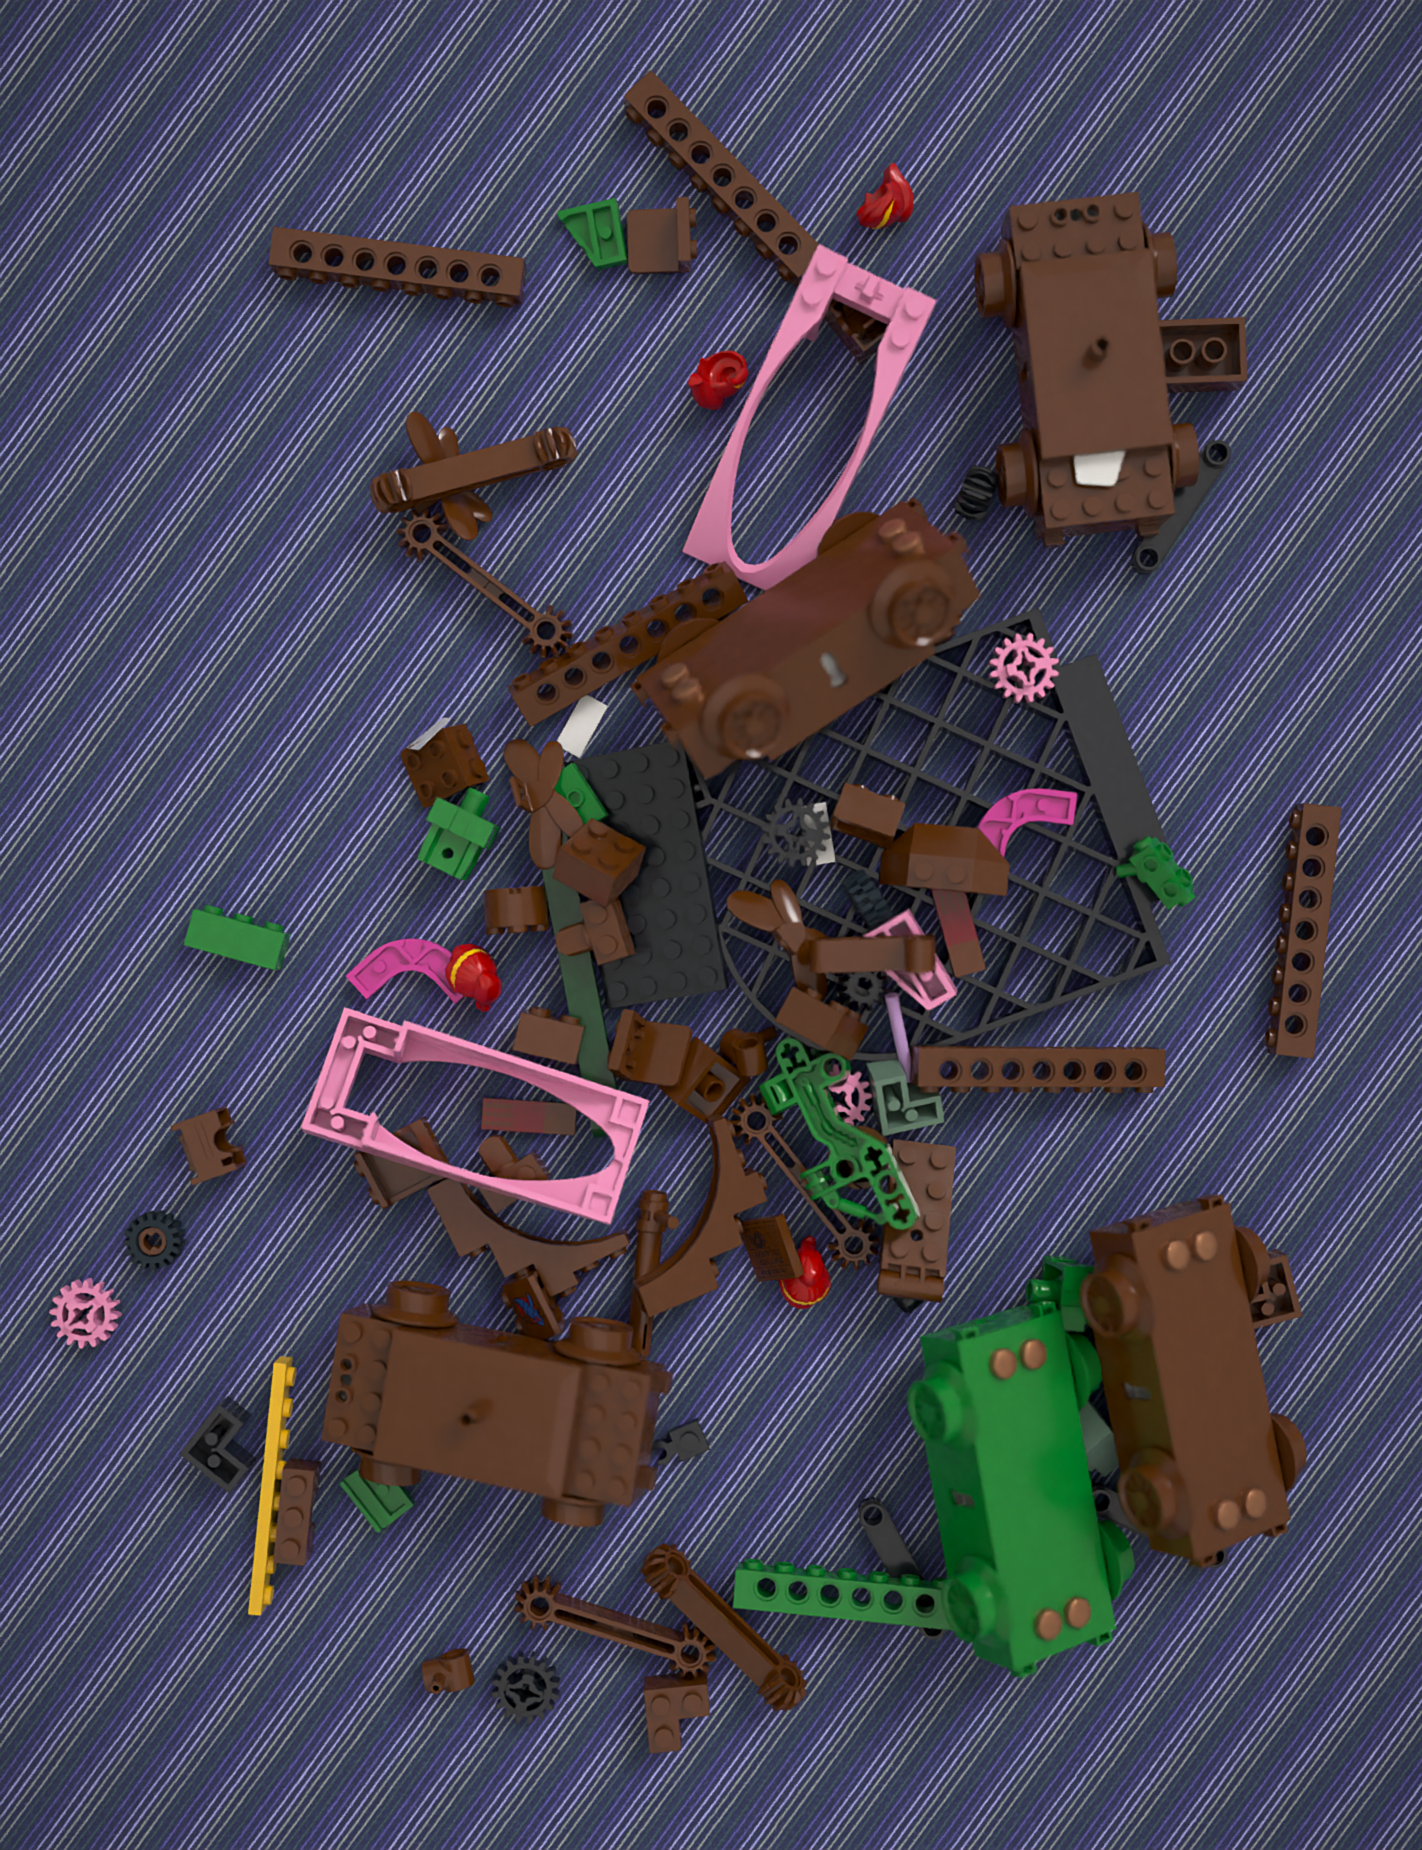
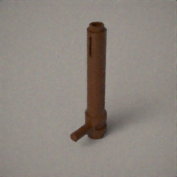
M642 1190V1197L638 1198L640 1216L636 1217L635 1226L638 1230L633 1281L653 1271L660 1265L663 1232H666L667 1227L675 1229L679 1225L677 1217L666 1213L669 1210V1200H667L666 1192ZM632 1284L628 1325L634 1328L631 1347L642 1354V1360H646V1357L650 1355L654 1316L648 1317L642 1311Z

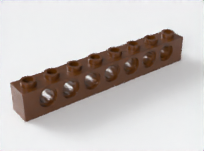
M650 70L623 96L626 117L635 126L640 124L647 131L646 136L656 148L661 146L669 154L667 157L671 164L679 171L683 169L690 176L689 180L698 192L703 193L705 191L708 194L716 211L722 216L727 214L734 221L733 227L743 238L748 236L756 244L754 247L757 253L766 261L770 259L778 267L776 271L785 282H792L798 288L819 244ZM654 110H661L665 113L663 117L657 119L649 115ZM676 132H682L687 136L682 141H675L671 138ZM697 155H705L709 160L706 163L698 164L693 161V158ZM719 177H725L730 180V183L727 186L721 187L716 185L714 181ZM746 199L752 203V206L748 209H740L736 203ZM762 222H769L774 226V229L769 232H763L758 228V225ZM789 244L796 251L793 254L786 255L779 248Z
M273 227L269 266L279 278L294 281L296 277L308 278L312 283L322 285L327 284V281L340 282L341 286L347 288H358L359 285L371 286L372 290L378 292H389L390 289H397L410 296H420L421 293L433 294V297L437 299L451 300L452 297L464 298L466 302L473 304H482L483 300L492 301L497 306L512 308L514 304L522 305L527 272L524 258L280 227ZM303 253H312L311 259L308 262H298L299 257ZM336 256L343 257V261L339 266H329L332 258ZM364 261H374V266L370 270H360V266ZM397 264L406 266L405 270L399 275L391 273L392 268ZM435 268L437 273L434 277L430 279L422 277L426 269ZM458 272H466L468 274L467 279L461 283L453 281V277ZM489 276L500 278L495 286L489 287L484 285L485 279Z
M725 561L711 564L700 576L680 582L674 591L667 595L661 594L650 600L648 606L639 611L632 610L622 617V621L613 626L600 628L595 632L594 637L589 640L572 644L563 655L557 658H548L540 664L538 669L530 674L523 673L514 678L512 684L507 687L529 726H534L657 655L667 633L676 625L694 618L718 620L749 602L733 569ZM714 589V594L711 598L702 600V595L706 590ZM687 605V609L682 615H675V610L678 606ZM652 621H660L659 627L656 630L647 631V627ZM624 637H633L632 642L628 646H620V642ZM599 652L606 653L602 661L592 662L595 654ZM569 669H579L578 673L574 677H565V674ZM551 684L548 692L542 694L537 692L541 685Z
M1302 803L1295 805V810L1290 812L1289 828H1292L1291 841L1287 842L1285 857L1289 860L1288 872H1285L1282 878V890L1285 891L1284 903H1281L1278 912L1279 922H1282L1281 934H1278L1275 940V952L1278 953L1277 966L1273 967L1271 981L1272 984H1275L1274 997H1270L1268 1003L1271 1025L1270 1028L1266 1029L1264 1038L1265 1046L1268 1047L1267 1053L1314 1059L1342 807ZM1310 828L1317 834V841L1314 845H1310L1306 840V833ZM1306 860L1311 861L1314 866V871L1309 877L1302 870L1303 863ZM1303 891L1310 895V903L1306 908L1302 907L1299 903V896ZM1300 922H1303L1307 928V933L1302 939L1298 938L1295 932L1296 926ZM1297 953L1303 957V966L1299 970L1294 969L1292 965V958ZM1296 984L1300 989V996L1297 1000L1292 1001L1289 998L1288 991L1292 985ZM1289 1016H1293L1296 1019L1297 1025L1289 1033L1285 1028V1021Z
M911 1046L910 1084L920 1087V1092H939V1087H951V1092L966 1093L970 1092V1087H982V1092L999 1093L1001 1092V1087H1013V1092L1030 1093L1032 1092V1087H1043V1092L1062 1093L1063 1087H1074V1092L1092 1093L1093 1087H1104V1092L1123 1093V1087H1134V1092L1153 1093L1154 1087H1165V1049L1156 1047ZM945 1061H949L952 1068L951 1072L947 1077L943 1078L940 1075V1066ZM979 1061L982 1065V1072L978 1077L974 1078L971 1075V1067L975 1062ZM1010 1061L1013 1071L1010 1076L1004 1078L1002 1067L1006 1062ZM1037 1062H1041L1043 1072L1039 1077L1035 1078L1033 1067ZM1068 1062H1071L1074 1070L1072 1075L1066 1078L1063 1069ZM1101 1062L1104 1066V1071L1100 1077L1096 1078L1094 1068ZM1131 1062L1134 1066V1071L1127 1078L1124 1070L1126 1065Z

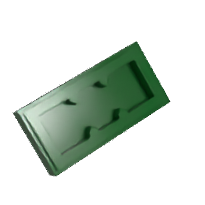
M575 763L565 767L554 790L576 809L583 820V824L585 825L591 818L601 822L609 816Z

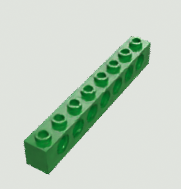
M744 1559V1563L739 1562L736 1567L733 1608L952 1630L945 1617L941 1603V1589L943 1582L947 1578L935 1577L933 1581L920 1580V1576L913 1574H903L901 1578L888 1577V1573L882 1571H871L869 1575L857 1574V1570L851 1568H839L838 1572L825 1571V1567L820 1565H807L806 1569L794 1568V1564L790 1562H776L775 1566L763 1565V1561L759 1559ZM763 1578H769L775 1583L776 1588L773 1591H765L760 1587L759 1581ZM795 1581H800L806 1585L807 1592L801 1595L796 1594L791 1590L790 1585ZM828 1584L834 1585L838 1589L839 1594L833 1598L826 1597L822 1592V1587ZM857 1588H865L871 1596L865 1601H860L854 1597L853 1591ZM889 1591H896L900 1593L902 1600L897 1604H891L885 1599V1594ZM922 1594H928L934 1599V1603L929 1607H922L917 1603L916 1599Z

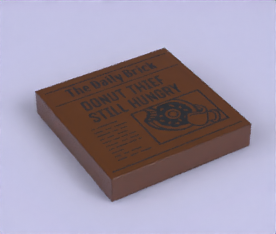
M784 1213L740 1221L744 1231L742 1237L758 1282L797 1278L804 1274Z

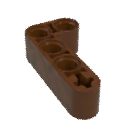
M935 935L830 937L808 940L809 966L812 973L905 970V973L921 974L932 973L936 970Z

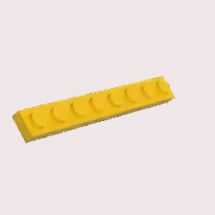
M280 1356L273 1366L248 1610L250 1615L261 1616L267 1605L272 1604L274 1596V1586L270 1585V1576L275 1573L277 1563H273V1546L277 1530L276 1517L279 1510L280 1480H282L283 1467L287 1463V1461L282 1460L283 1449L288 1448L290 1440V1430L286 1429V1419L291 1417L293 1410V1399L289 1398L290 1386H294L296 1380V1367H292L293 1357Z

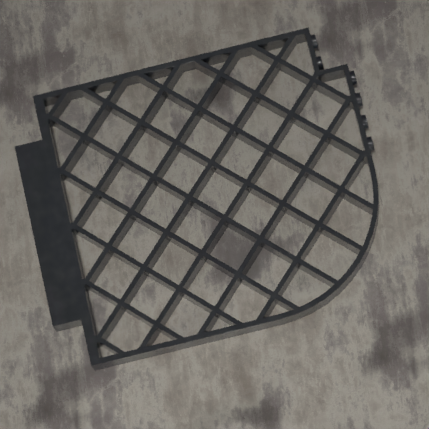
M1039 608L934 646L936 652L923 660L922 663L954 677L936 717L893 698L903 676L902 674L892 681L887 694L877 691L868 697L881 703V707L863 745L823 727L806 738L791 772L760 758L737 759L717 800L711 797L703 775L689 757L690 766L692 765L696 775L693 778L696 795H703L705 799L697 802L698 810L709 806L714 807L702 832L704 844L720 810L759 828L766 825L770 826L771 822L762 821L724 803L742 761H746L787 780L776 803L780 807H782L792 783L835 802L836 805L829 818V823L831 824L840 795L796 775L815 734L859 753L846 781L848 784L853 785L866 756L908 776L898 798L902 803L906 802L915 780L958 798L946 824L947 826H956L966 802L986 812L994 805L970 794L989 753L1030 771L1022 790L1033 789L1038 777L1041 776L1080 794L1076 802L1073 825H1066L1062 835L1033 822H1027L1019 826L1056 843L1057 846L1039 885L1009 873L1008 882L1035 893L1016 936L975 918L985 894H974L969 905L974 926L1012 943L993 986L968 975L956 977L989 992L975 1025L958 1032L929 1019L932 1009L928 1011L923 1006L920 1014L900 1005L902 1013L917 1019L907 1041L910 1057L911 1046H916L926 1024L950 1035L919 1046H950L1171 963L1149 905L1160 899L1148 883H1142L1137 875L1120 878L1139 931L1098 913L1117 873V866L1131 863L1129 859L1135 851L1133 846L1147 835L1151 839L1156 836L1160 843L1164 842L1167 844L1097 654L1064 666H1060L1059 662L1052 666V670L1059 672L1057 677L1049 679L1054 684V687L1049 690L1057 711L1035 701L1027 703L1024 696H1022L1019 703H1014V695L1012 694L1004 699L1003 693L1005 690L1003 688L994 690L995 683L966 670L979 640L994 635L1003 640L1007 638L1011 643H1014V635L1018 633L1010 630V628L1024 623L1028 634H1033V642L1036 643L1041 638H1044L1045 641L1042 647L1044 649L1053 647ZM1020 634L1022 640H1025L1026 636ZM968 645L959 667L936 657ZM1028 649L1031 655H1034V653H1036L1033 650ZM1053 650L1049 654L1050 659H1058L1055 650ZM1021 661L1017 671H1023L1025 675L1028 666H1024ZM961 680L1003 699L986 739H982L943 721ZM1012 680L1011 685L1019 688L1018 683ZM1011 703L1053 722L1035 762L993 744ZM888 707L931 726L913 767L870 748ZM1062 725L1085 785L1044 767ZM938 730L981 749L962 790L920 771ZM1089 799L1093 805L1112 858L1071 840ZM773 810L771 815L775 816L777 814L775 810ZM899 823L897 831L904 833L910 827ZM763 832L745 873L706 856L707 864L742 879L737 891L744 890L748 882L770 892L771 885L750 876L764 847L762 840L768 837L769 833ZM787 832V834L792 835V841L795 844L799 837ZM1012 834L1009 836L1007 845L1011 839ZM808 841L800 845L803 848L811 849ZM876 846L867 868L834 853L836 863L855 872L863 868L871 879L879 882L880 874L874 872L884 847ZM1066 849L1107 866L1088 908L1048 890ZM811 860L795 893L799 906L840 924L835 937H844L848 928L862 935L870 931L851 922L856 911L852 902L845 917L842 918L801 899L817 864L816 861ZM886 885L913 898L909 909L914 916L920 902L935 908L933 898L924 895L925 888L913 890L909 887ZM1044 898L1084 916L1065 959L1025 941ZM728 909L722 923L718 927L725 961L741 990L769 1021L789 1036L828 1054L834 1053L776 1022V1017L756 998L774 956L777 955L790 962L791 957L787 953L778 950L780 944L776 939H774L770 946L728 927L727 925L732 917V913ZM1094 921L1134 939L1120 971L1107 977L1075 964ZM722 932L729 933L768 951L751 991L746 986L731 959L721 934ZM1145 945L1150 961L1136 965ZM1021 948L1061 965L1047 999L1034 1004L1025 1002L1002 991ZM947 953L942 965L948 974L954 976ZM881 971L877 978L887 976L888 974L885 971ZM1071 971L1094 980L1091 983L1062 993ZM825 973L826 978L835 982L836 978H840L831 973ZM854 986L856 992L860 991L862 995L867 994L866 989ZM877 995L879 998L883 1000L884 1005L887 1006L886 999ZM999 997L1022 1007L989 1020ZM865 1004L861 1010V1018L859 1020L863 1024L866 1023L870 1014L867 1012ZM856 1051L852 1059L886 1061L897 1059L898 1057L896 1051Z

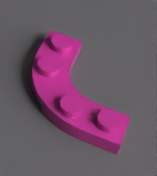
M1039 788L1012 793L996 802L985 813L977 828H980L1004 857L1009 836L1017 827L1027 822L1041 821L1073 825L1077 793Z
M402 939L389 942L374 950L346 975L349 981L366 999H369L394 976L410 970L425 973L433 979L455 1004L464 997L462 994L455 993L445 977V969L450 961L452 952L439 944L422 939Z

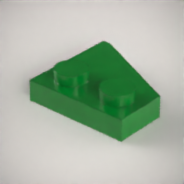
M616 198L557 211L560 220L598 270L628 264L619 205Z

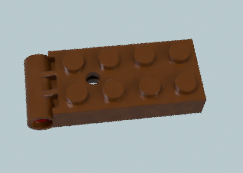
M893 1139L890 1145L892 1153L915 1199L920 1215L917 1223L906 1229H896L891 1226L889 1221L883 1224L877 1295L941 1303L944 1293V1278L946 1276L956 1147ZM887 1175L886 1193L892 1194L897 1189V1181L894 1177ZM904 1195L889 1199L890 1205L895 1202L898 1204L900 1212L896 1214L897 1219H904L907 1223V1216L911 1214L908 1208L902 1209L898 1201L905 1199ZM910 1234H918L920 1241L912 1240Z

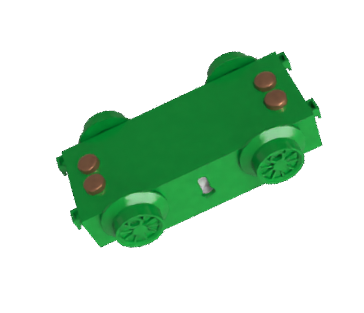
M1040 1301L1027 1306H1017L920 1336L925 1370L922 1380L914 1382L909 1388L907 1397L908 1411L917 1434L925 1442L948 1576L942 1585L941 1603L951 1629L964 1642L973 1643L974 1655L976 1657L1011 1669L1009 1674L1021 1679L1037 1672L1035 1662L1086 1642L1098 1647L1113 1641L1111 1631L1116 1629L1112 1602L1120 1596L1123 1583L1132 1577L1134 1555L1124 1532L1115 1523L1109 1520L1097 1521L1079 1412L1087 1405L1089 1395L1099 1388L1102 1379L1101 1364L1093 1345L1079 1333H1067L1064 1329L1061 1310H1056L1055 1302Z

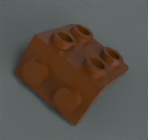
M676 197L677 208L630 210L627 213L628 267L632 274L691 273V260L697 259V240H690V228H696V208H689V197Z
M465 723L440 729L419 750L409 749L415 745L413 744L401 752L403 764L424 808L432 807L437 797L445 800L469 787L473 788L490 781L485 764L478 754L473 737Z
M623 1009L621 1018L616 1024V1037L613 1048L608 1054L607 1069L623 1081L677 1087L681 1081L692 1038V1030L684 1025L646 1021L634 1010Z

